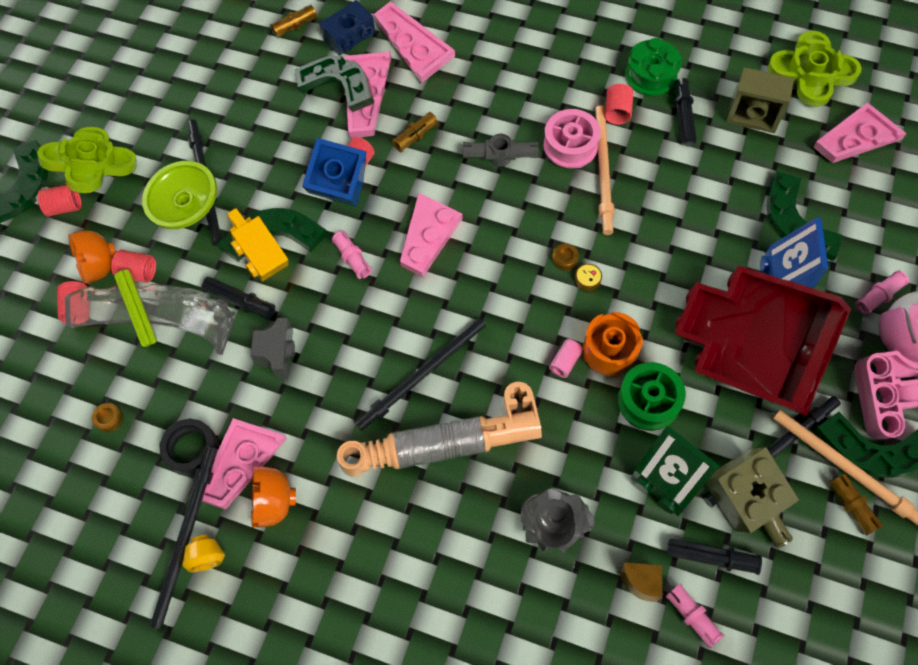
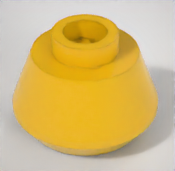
M209 535L194 537L190 540L191 543L185 547L182 565L188 572H200L217 567L222 564L225 553L217 541L209 539Z

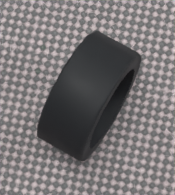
M191 418L179 420L172 424L163 434L159 444L160 456L164 463L177 474L188 477L194 476L196 469H200L206 447L198 459L190 463H181L174 456L175 445L181 437L188 433L197 432L204 436L206 447L219 449V440L212 429L201 420Z

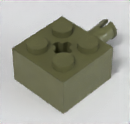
M766 447L748 449L716 470L706 482L707 487L734 531L752 533L763 525L776 548L787 545L788 543L785 540L788 542L793 540L792 535H790L779 516L781 512L799 501Z

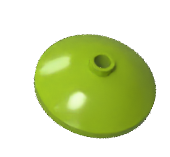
M179 161L169 164L155 173L148 181L142 196L143 210L146 216L159 227L165 229L188 227L201 220L212 208L217 196V183L210 170L198 162Z

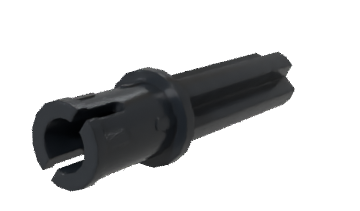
M682 78V87L680 86V79L673 82L676 98L674 106L678 112L682 144L691 147L697 142L692 110L694 99L690 96L689 80Z
M206 277L203 280L201 288L204 291L242 307V311L245 313L251 312L266 320H270V317L275 313L276 307L274 304L258 298L253 292L247 294L210 277Z
M670 538L667 543L666 552L671 557L725 567L726 571L729 572L732 569L755 573L756 575H759L761 572V555L734 551V547L724 549Z

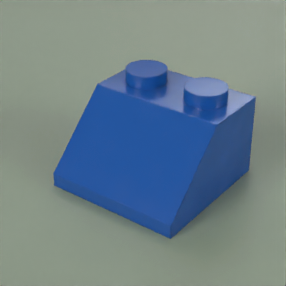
M317 138L302 187L309 194L356 207L364 183L367 152Z

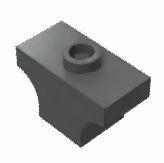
M277 318L275 324L267 330H253L250 356L256 366L270 367L277 379H288L290 357L295 355V342L292 340L293 328L288 318Z

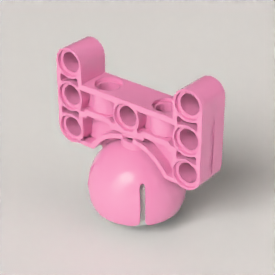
M918 291L902 296L892 304L888 311L880 314L878 323L879 334L882 343L889 352L875 353L861 358L854 366L867 433L874 439L881 440L900 436L905 429L902 409L918 408ZM870 362L876 366V374L871 371ZM914 377V379L907 381L900 380V378ZM876 391L881 393L882 402L877 400ZM883 419L888 424L887 432L882 428Z

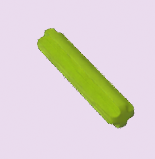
M121 270L114 277L141 346H151L157 342V338L130 270Z

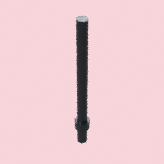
M191 119L187 122L190 134L188 136L189 147L193 149L195 162L206 167L203 152V136L199 134L197 121ZM213 204L206 216L212 245L218 246L217 244L222 237L215 204Z
M478 318L385 398L375 401L370 406L371 409L354 423L356 427L362 432L377 418L381 419L389 413V408L486 327L483 320Z
M832 396L821 406L813 407L799 424L807 430H810L812 427L817 428L827 420V415L841 405L840 400ZM788 431L767 449L774 459L799 438ZM712 493L704 498L707 505L711 508L718 504Z
M206 447L200 469L195 471L193 478L195 485L150 623L152 628L162 629L183 563L185 547L189 544L207 484H211L214 475L211 471L218 452L216 448Z

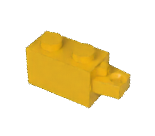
M237 208L227 213L229 220L234 226L229 229L233 239L230 244L238 256L243 254L247 259L248 263L245 266L253 278L258 276L263 282L288 266V258L259 216L253 220L250 217L244 220Z

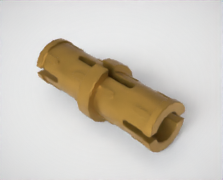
M310 4L294 13L292 11L287 13L286 17L271 23L270 26L274 35L279 38L294 29L297 31L301 28L300 26L317 19V13Z
M428 112L417 122L407 125V129L392 139L395 149L401 153L415 141H421L424 134L438 125L436 116L432 112ZM419 127H422L418 132H416V133H415L414 135H412L410 138L408 137L410 134H412L414 131H416Z
M846 474L829 483L845 505L844 510L846 513H851L866 536L883 527V524L880 523L866 502L868 500L866 497H862Z

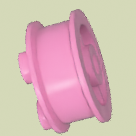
M566 109L555 113L545 126L544 151L546 156L554 164L564 168H581L590 163L597 154L601 134L597 120L589 113L578 109Z

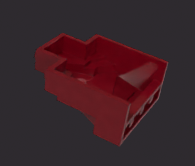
M739 265L728 279L727 292L695 282L694 287L689 290L686 296L687 304L684 312L678 316L675 324L676 335L705 346L703 351H700L696 357L695 372L807 416L851 311L848 304L840 296Z

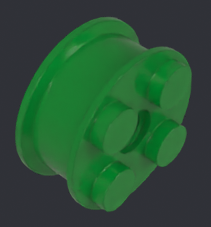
M660 38L641 41L629 53V63L626 66L625 78L629 86L641 94L648 96L663 95L673 89V82L677 80V74L682 66L681 55L673 45L662 41Z
M656 362L639 364L629 370L623 379L618 393L620 412L630 424L639 429L647 431L663 429L673 423L682 409L686 398L685 386L680 376L664 364Z

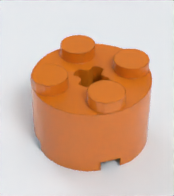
M620 312L596 316L590 322L583 343L584 361L595 372L612 378L620 377L628 372L636 363L643 344V337L637 322L630 316Z

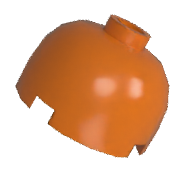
M89 230L78 231L68 235L72 255L75 256L76 267L83 283H94L104 279L111 271L112 258L116 253L113 243L107 244L102 235Z
M253 467L252 528L274 526L282 522L287 516L289 506H295L296 488H290L287 476L276 468Z

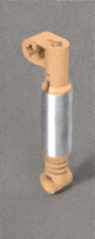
M511 383L504 392L503 408L505 416L489 419L483 416L471 417V419L452 421L451 423L448 422V424L445 422V427L442 423L441 425H431V427L426 426L414 428V430L390 433L387 438H383L382 443H380V439L376 440V444H373V441H369V445H366L365 442L348 441L339 447L337 460L346 475L358 477L366 471H370V467H373V470H377L378 465H380L381 469L385 468L384 464L395 469H402L416 465L419 466V464L436 463V461H444L445 459L451 460L452 458L455 459V457L473 456L476 453L489 452L492 447L541 438V425L533 392L526 383ZM514 397H518L519 401H522L521 413H516L518 403L516 399H513ZM350 455H360L357 463H346Z

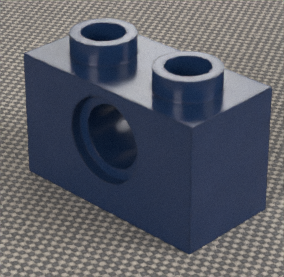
M357 0L319 23L323 41L339 56L376 33L373 15Z

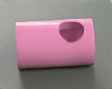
M566 339L551 362L549 369L557 376L567 378L583 352L582 346L576 341Z

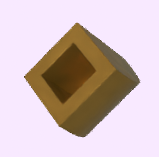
M627 562L622 564L620 567L622 581L634 596L649 602H658L662 598V565Z

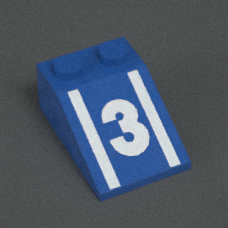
M814 218L770 245L765 256L761 257V272L814 288L828 269L822 219Z

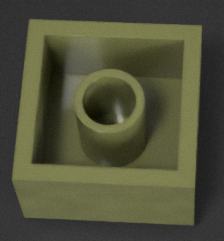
M743 67L731 99L726 123L775 134L790 102L795 78Z

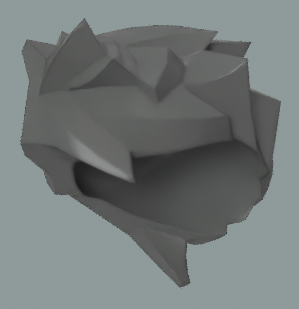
M547 489L542 493L532 495L522 504L521 522L523 524V531H526V542L538 543L543 553L552 548L565 553L567 548L572 546L578 539L584 537V532L592 531L591 527H594L593 515L589 511L588 505L578 495L569 496L567 493Z

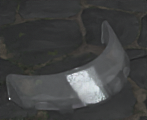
M150 284L144 287H137L151 324L175 327L195 333L208 340L215 347L217 354L223 355L235 321V312H231L227 308L228 303L223 299L213 300L210 299L209 293L179 286ZM118 285L103 290L94 289L93 287L81 288L65 296L66 327L74 328L103 323H132Z

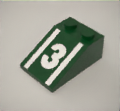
M667 425L640 462L631 479L635 481L634 485L644 494H651L656 498L659 506L664 511L679 516L719 468V465Z

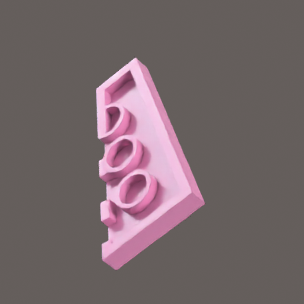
M391 1L374 13L376 23L421 83L455 57V50Z
M391 51L344 56V59L352 62L354 60L361 66L370 81L374 104L355 112L350 110L347 103L350 138L368 137L375 134L391 62Z

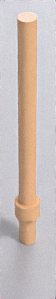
M597 106L595 108L596 120L601 130L598 142L601 194L599 216L602 218L603 234L611 235L613 234L612 217L615 215L614 204L611 203L605 107Z
M780 409L773 416L775 421L892 506L891 510L901 518L906 517L918 526V511L914 508L912 502L903 496L898 497Z

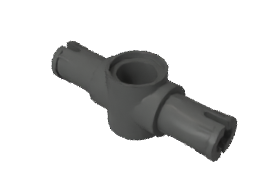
M503 133L495 134L490 140H486V143L463 142V158H486L495 166H505L511 160H516V158L520 157L538 158V142H516V140H511L508 135Z

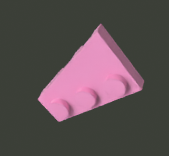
M867 102L816 141L814 148L831 163H835L900 141L907 133Z
M419 193L400 259L401 267L423 278L462 221V213Z
M233 418L218 449L211 471L214 475L211 484H207L202 502L226 510L252 480L253 467H263L287 440L286 436Z

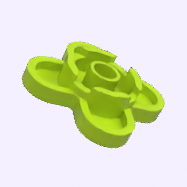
M807 31L799 36L795 45V51L782 50L772 55L768 64V72L795 78L794 83L797 84L799 99L806 105L820 107L829 102L834 92V86H849L856 82L861 73V65L854 57L842 54L840 50L837 53L832 49L831 42L825 34L818 31Z
M98 127L81 128L75 132L73 138L69 140L64 138L61 142L44 144L37 152L39 164L49 171L65 172L67 187L77 193L94 192L102 186L104 176H126L133 173L137 167L134 152L123 147H113L112 142L109 141L108 133Z

